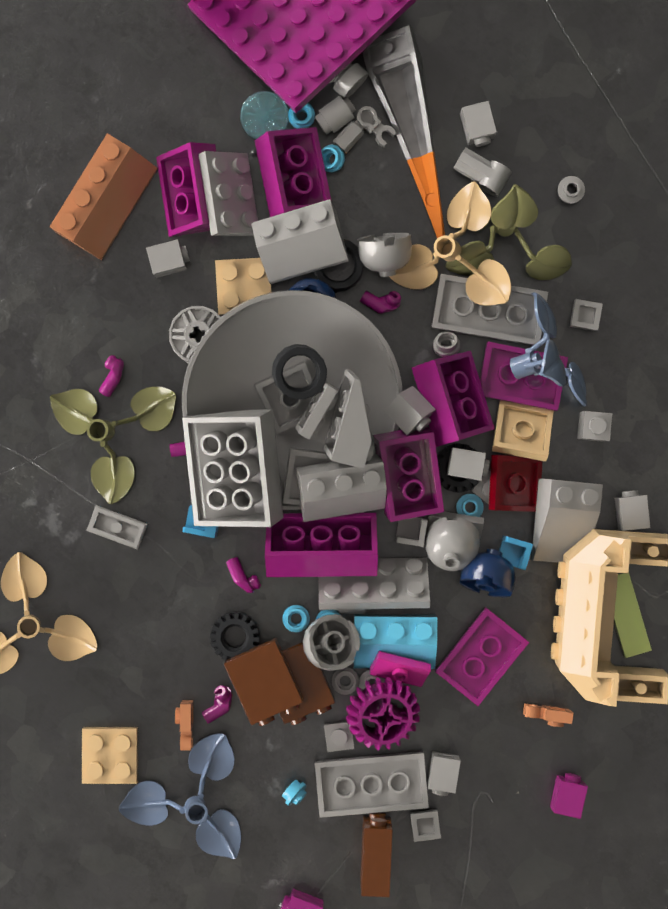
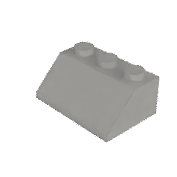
M330 199L251 223L256 247L270 284L349 261L338 214Z
M377 454L372 455L369 462L366 461L364 469L334 461L296 468L303 522L385 508L387 487L384 463Z

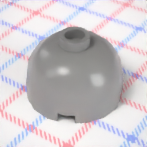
M383 233V236L375 237V235H369L357 239L361 262L369 270L379 272L380 277L396 275L395 270L403 268L410 260L412 241L411 234L409 235V233Z
M443 517L432 522L427 528L425 548L429 559L435 566L443 570H463L478 554L480 547L479 530L472 522L457 517V520H447L448 517Z
M338 614L322 616L313 621L306 629L303 638L304 652L308 660L317 668L327 671L344 669L354 662L356 652L359 651V633L350 620L347 621Z

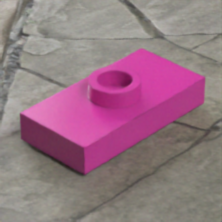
M382 651L378 652L370 666V675L385 679L388 676L394 681L399 679L402 683L422 687L431 672V664Z

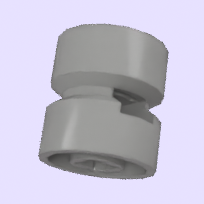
M350 63L329 83L334 82L333 89L342 99H345L346 97L349 98L364 83L369 74L358 63Z

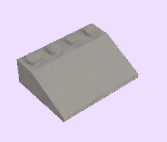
M273 409L241 410L183 417L194 526L272 527L283 518Z

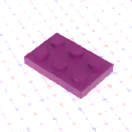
M487 342L480 375L481 386L486 398L558 411L562 393L561 386L541 375L534 376L533 374L520 379L514 377L510 367V359L526 354L524 348ZM534 351V353L538 352L543 359L544 352ZM560 356V360L566 368L568 357Z
M485 607L436 668L435 672L475 705L479 706L529 642Z

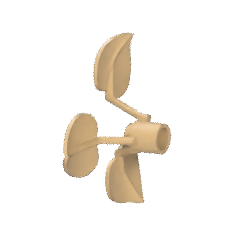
M471 182L462 188L453 198L447 210L448 224L453 228L462 229L454 234L450 233L449 236L439 237L434 243V253L426 246L420 244L412 245V254L409 262L403 268L395 270L396 275L389 276L394 282L414 290L430 287L438 278V270L435 264L439 262L441 257L445 261L458 260L474 273L466 281V293L476 304L492 306L506 304L509 301L511 280L504 266L495 260L487 259L476 269L460 256L461 246L455 240L465 234L467 229L473 232L482 230L491 219V204L476 182Z
M22 552L16 553L8 561L1 577V589L4 596L13 602L23 599L24 616L17 624L18 632L7 640L6 636L0 632V674L7 672L16 664L19 652L11 643L21 636L29 639L35 637L38 632L52 634L48 640L49 650L54 657L62 661L77 660L97 650L94 633L81 618L74 615H62L56 619L54 629L41 627L40 620L36 616L30 615L28 597L36 598L44 592L47 586V576L40 564Z

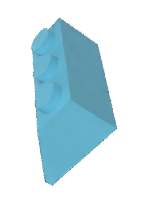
M354 614V625L360 638V648L354 657V668H370L378 652L382 651L431 664V669H435L437 654L436 614Z

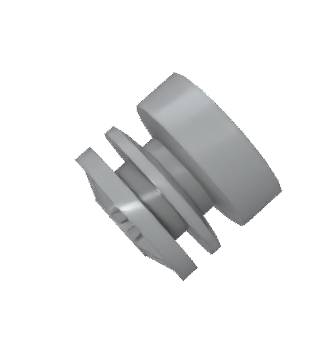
M191 306L180 311L172 320L169 328V342L173 351L189 364L193 352L199 344L195 338H192V336L196 335V330L200 329L202 333H206L221 317L214 310L204 306Z

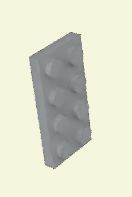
M440 274L432 329L532 346L540 341L542 330L536 320L534 296L531 293L539 294L547 302V291L511 286L510 299L506 304L482 306L476 304L468 297L466 293V281L468 278Z
M427 557L378 558L377 576L318 577L319 610L430 608Z
M423 751L315 761L320 818L429 808Z

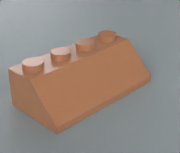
M107 133L51 223L50 228L102 260L158 168L131 147Z

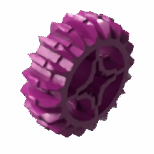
M388 676L384 682H381L380 678L376 677L375 684L372 685L366 680L365 689L357 687L356 692L358 696L350 695L351 704L346 707L348 713L346 720L350 725V732L355 735L356 740L359 743L364 741L365 746L368 748L374 744L375 749L378 751L382 745H385L390 750L391 744L394 742L400 746L401 738L409 740L410 735L408 731H416L415 723L420 722L418 714L420 706L417 703L415 693L411 692L410 687L407 684L403 686L399 679L392 682V679ZM391 698L402 702L403 708L392 705ZM362 719L374 722L376 727L371 728L362 722Z

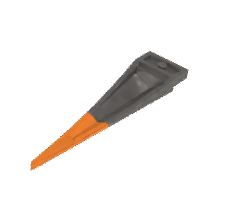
M408 25L377 37L362 53L366 70L391 125L396 131V136L438 239L445 235L422 54H419L414 28Z

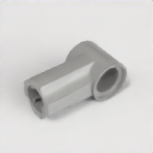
M466 147L453 168L478 183L483 191L495 197L499 196L512 174V171L505 165L493 160L490 162Z

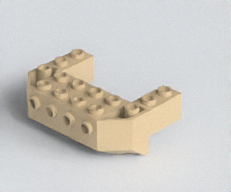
M593 529L564 553L563 562L558 563V578H561V589H556L555 603L559 605V614L554 616L553 632L557 633L556 643L551 645V659L555 660L560 672L587 701L617 707V701L668 704V674L664 669L614 666L610 661L618 573H628L629 564L668 567V534Z

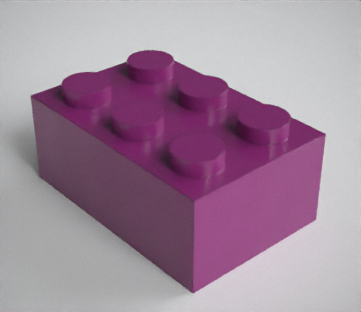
M471 351L434 359L412 367L418 391L436 409L429 417L431 420L429 427L434 432L436 447L495 429Z
M427 426L421 432L415 430L409 435H406L402 430L373 435L375 453L384 463L387 487L384 514L389 521L394 522L444 512L434 432Z

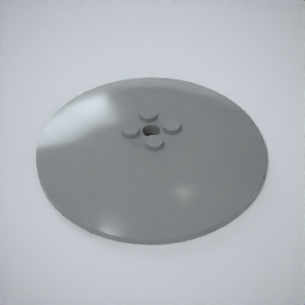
M287 290L263 294L239 304L224 314L210 327L195 348L185 373L182 389L183 417L241 410L273 409L281 498L290 447L324 451V444L313 438L309 440L301 436L296 430L298 422L313 397L304 400L297 399L291 405L285 404L283 402L284 394L274 382L272 376L273 362L277 354L285 347L301 344L315 349L324 359L327 368L326 382L340 389L345 369L351 370L360 379L364 403L370 407L367 419L372 440L371 445L374 447L372 455L376 454L373 435L398 431L399 429L398 425L384 412L398 394L403 392L399 368L389 344L373 323L359 311L336 298L310 291ZM297 355L290 358L283 368L285 381L294 388L308 386L316 374L314 363L306 356ZM282 503L283 510H301L300 505Z

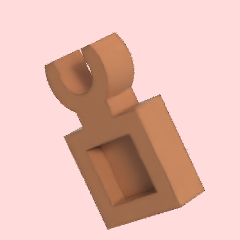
M182 700L180 707L175 709V724H180L181 732L180 750H192L194 700Z
M524 703L523 715L525 717L544 719L548 721V725L555 727H564V723L572 724L574 713L570 709Z

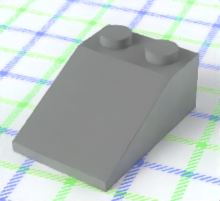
M345 369L323 449L331 461L364 469L366 461L369 462L372 458L374 447L371 445L372 440L360 379L351 370Z
M539 479L531 560L563 562L564 553L591 530L595 529L601 510L603 484Z

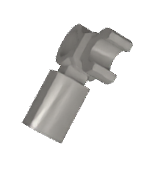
M365 106L359 109L355 122L350 121L332 143L340 147L344 154H346L364 135V129L369 134L373 133L377 144L384 148L387 143L382 139V133L387 132L390 136L394 137L396 131L389 125H383L381 123L382 120L377 116L376 111L372 107Z

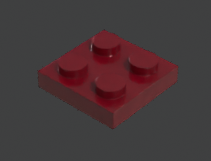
M491 455L489 510L536 512L538 481L542 479L543 461L519 456Z

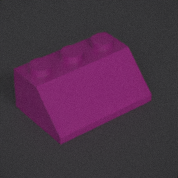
M317 127L267 131L255 140L270 217L329 199L331 200Z
M189 142L156 157L169 237L210 231L198 154L204 151L216 152L215 144Z

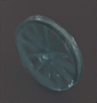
M260 91L249 96L243 103L240 111V121L246 133L252 138L258 139L267 131L285 130L289 121V111L285 102L277 94L269 91Z

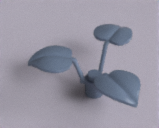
M533 292L531 294L534 296L536 320L544 335L535 345L525 349L526 354L510 359L512 373L516 379L533 374L534 376L541 375L551 379L561 387L566 385L567 376L572 393L581 405L585 407L587 406L586 383L582 371L575 362L569 363V369L564 367L563 362L560 360L558 348L550 339V337L552 339L556 338L557 335L553 311L543 297ZM546 343L542 359L538 352L534 353V351Z
M223 733L204 737L190 751L188 757L189 769L193 773L202 775L198 795L188 798L184 806L170 799L165 800L166 792L163 786L150 780L136 784L119 805V812L132 822L146 826H153L163 822L168 816L166 805H170L179 810L181 814L185 813L190 823L199 824L196 829V842L204 852L231 859H236L241 844V831L238 820L231 812L224 809L217 810L210 817L206 802L203 799L206 776L211 780H221L231 773L234 766V753L227 736Z

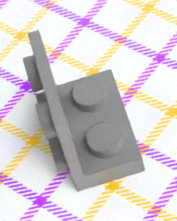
M325 382L323 388L312 398L296 426V430L301 436L309 440L313 438L325 444L340 389ZM365 404L366 414H368L370 407Z

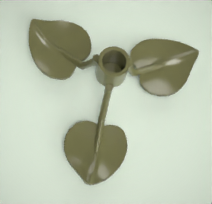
M516 184L492 208L491 220L493 226L489 227L490 239L488 246L486 247L482 241H472L461 247L460 254L461 257L478 269L484 260H494L490 251L493 250L495 233L506 237L514 232L527 255L532 259L526 265V272L532 278L551 280L563 275L572 266L569 251L560 245L546 246L540 249L537 255L532 253L518 227L530 226L538 217V208L530 194ZM458 260L447 261L445 264L446 269L464 276L474 274Z
M164 387L142 389L133 396L130 403L132 410L137 415L112 422L103 419H92L98 412V404L95 397L89 391L72 389L50 396L53 413L64 430L74 435H82L87 432L90 439L99 441L101 447H104L110 454L111 458L101 457L95 461L91 468V481L95 489L105 498L108 504H114L126 496L134 483L136 475L132 460L126 456L116 458L115 452L107 444V441H110L115 435V427L140 420L141 426L148 431L165 429L173 419L177 395L174 391Z

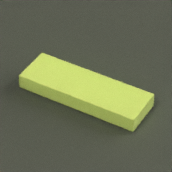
M629 572L618 574L614 626L625 658L652 651Z

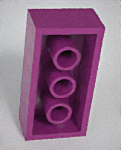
M283 513V518L272 527H266V577L377 576L376 513H355L303 522L302 513Z

